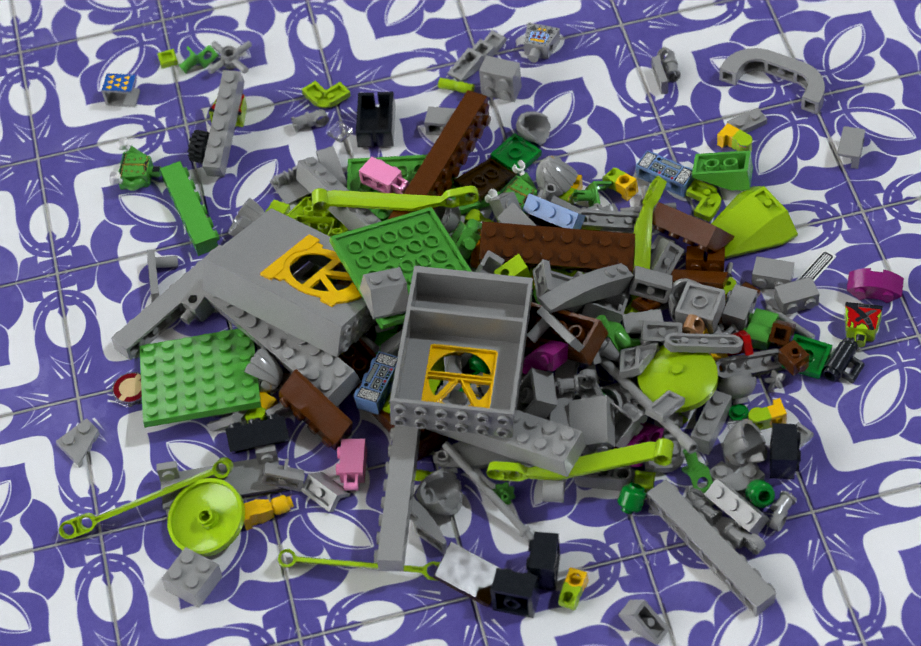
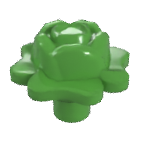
M507 482L503 484L497 483L495 488L492 489L505 504L509 505L511 500L515 498L513 493L514 487L509 486Z

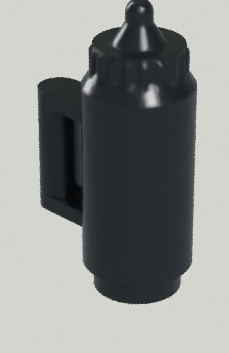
M855 337L844 338L823 367V376L827 380L834 382L842 377L848 382L854 383L865 364L854 357L858 348V344L854 340ZM851 362L855 365V367L852 370V372L848 374L847 372H845V370Z

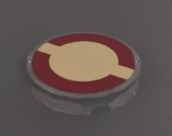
M128 372L120 375L114 381L112 395L118 404L125 407L142 404L141 373Z

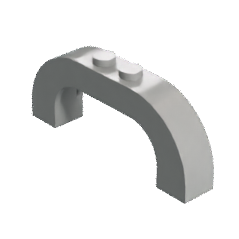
M749 48L733 53L720 66L719 80L736 86L744 74L751 71H761L802 86L806 91L802 96L801 109L818 115L823 106L825 91L823 77L813 66L767 49Z

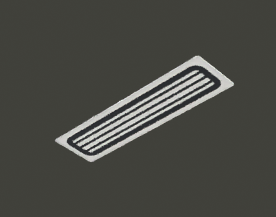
M824 249L796 280L812 277L813 281H815L836 258V255Z

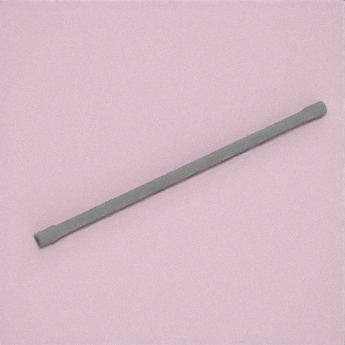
M600 355L602 363L599 364L645 409L653 403L628 378L622 379L619 373L620 370L608 358ZM669 417L664 422H659L678 440V443L688 453L693 454L697 451L698 444Z

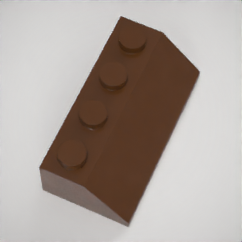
M660 202L657 203L653 212L652 224L655 225V230L664 233L666 230L669 232V236L677 240L679 237L684 238L683 242L691 246L696 243L698 244L697 248L708 252L709 249L717 252L735 237L717 226Z
M295 369L279 391L280 403L285 408L289 407L299 421L303 420L308 425L307 428L314 435L317 433L322 438L321 441L326 447H332L336 450L341 445V439H348L352 435L353 422L306 377Z

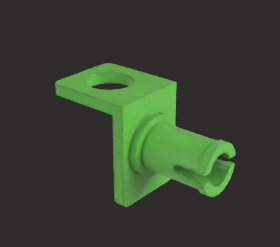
M210 45L198 55L187 46L186 48L190 52V56L179 64V67L185 73L196 64H201L205 69L219 55ZM207 52H212V56L209 59H204V55Z
M593 181L585 188L586 190H574L573 197L577 198H573L575 202L588 201L589 207L594 206L595 203L600 204L598 191L606 190L612 185V181Z
M684 449L683 453L687 466L681 468L682 472L690 477L693 488H697L705 493L713 483L709 468L698 460L696 452L690 454ZM701 477L707 478V485L704 488H699L697 485Z

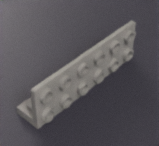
M275 444L255 447L257 457L255 459L233 462V470L227 477L217 478L215 475H211L207 478H217L228 482L240 493L241 497L282 490L280 487L261 483L265 463L269 462L279 465ZM176 461L156 464L161 489L213 468V466L179 471ZM220 464L219 469L222 472H227V466ZM185 487L162 496L164 510L170 509L176 496Z

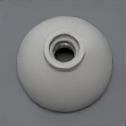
M439 206L434 209L448 233L456 228L459 221L465 222V217L461 215L459 207L448 208Z
M751 373L723 378L720 379L717 387L720 392L732 396L733 405L749 402L748 396L755 389L756 376L752 377Z

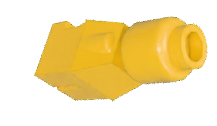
M281 495L272 498L271 502H269V499H254L244 503V525L246 531L253 529L252 526L256 524H263L274 518V513L281 515L289 512L290 508L294 507L291 496Z

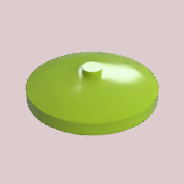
M664 345L659 346V351L642 374L638 375L639 389L652 402H655L668 390L684 397L685 404L674 413L691 411L705 404L713 396L718 385L717 365L709 353L670 352Z
M217 478L198 480L185 487L174 499L167 519L169 535L175 545L182 551L186 547L204 557L215 555L229 547L238 537L245 520V505L240 493L228 482Z

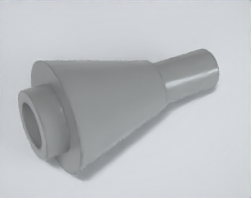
M605 338L598 351L599 355L620 365V353L610 338Z

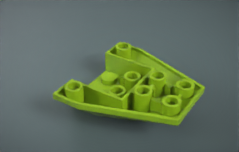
M752 186L750 190L739 193L711 223L735 236L731 242L724 246L725 259L780 246L798 236L787 209L765 186Z
M306 196L286 215L328 236L348 231L329 210L324 213L315 212L312 206V196Z

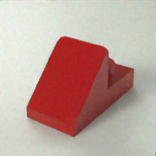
M745 330L731 334L740 337L743 340V345L739 353H727L728 356L742 353L745 356L754 354L750 334Z

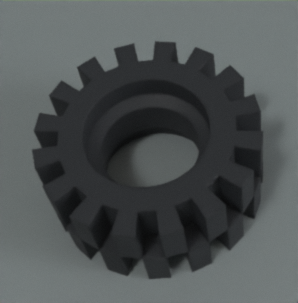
M194 130V133L191 134L192 138L190 137V143H188V158L190 161L203 164L210 132Z

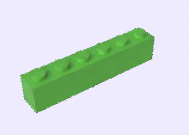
M178 161L160 168L163 181L198 256L215 249L218 246L217 241L220 240L218 232L212 229L214 225L211 218L206 217L208 214L204 204H200L202 200L199 192L194 191L196 187L193 180L188 179L190 174L187 167L183 168L181 162Z

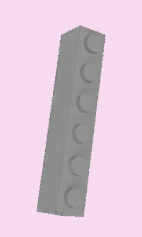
M223 70L202 165L207 176L225 177L245 83L240 71Z

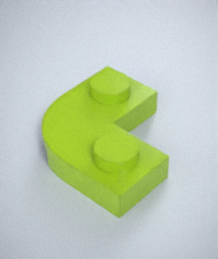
M315 80L301 89L302 94L319 108L334 107L351 96L350 91L341 82L325 90Z
M694 179L686 191V196L700 201L694 210V216L711 222L721 207V197L716 187Z

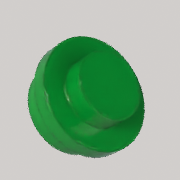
M743 404L733 405L729 409V417L735 423L748 418L749 410Z

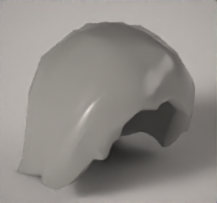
M525 112L518 117L516 130L520 137L540 145L544 144L549 137L551 126L548 122V117L543 113Z

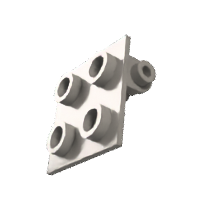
M297 166L293 167L292 170L289 168L288 173L283 171V173L274 175L270 181L273 188L286 204H291L311 194L296 180Z

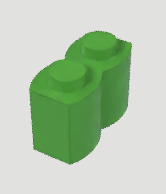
M756 308L754 313H750L748 319L749 326L748 328L745 327L744 330L750 334L752 348L768 350L771 343L769 337L773 322L779 320L778 313Z

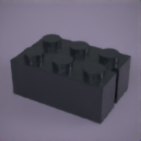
M374 92L358 93L356 118L358 148L374 147V144H377L378 147L394 146L396 110L394 92H378L379 107H376Z
M280 413L269 415L268 419L263 421L260 418L248 420L249 424L242 425L241 422L229 424V428L225 429L230 453L232 454L253 450L259 446L290 441L286 419L284 416H280Z

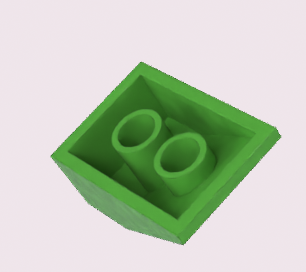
M751 150L695 154L692 178L731 191L750 190L753 174Z

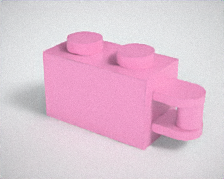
M371 157L359 170L361 183L381 193L403 194L409 186V182L402 178V173L397 167H392L374 157Z
M341 439V447H337V458L340 459V463L336 464V475H339L341 483H344V491H359V483H365L366 441L365 439Z

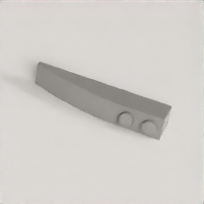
M622 263L585 273L557 286L538 297L537 301L549 313L621 294L625 292L634 275Z

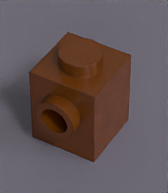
M781 320L774 321L769 341L779 347L790 343L793 340L796 324Z
M793 340L779 349L778 361L795 376L808 368L809 354Z

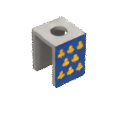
M106 73L102 87L106 106L136 107L140 94V89L134 88L136 75Z

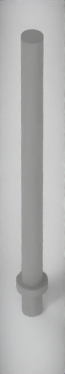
M448 441L445 442L442 448L519 530V535L521 537L524 536L528 541L533 539V534L530 531L531 528L528 525L525 526Z

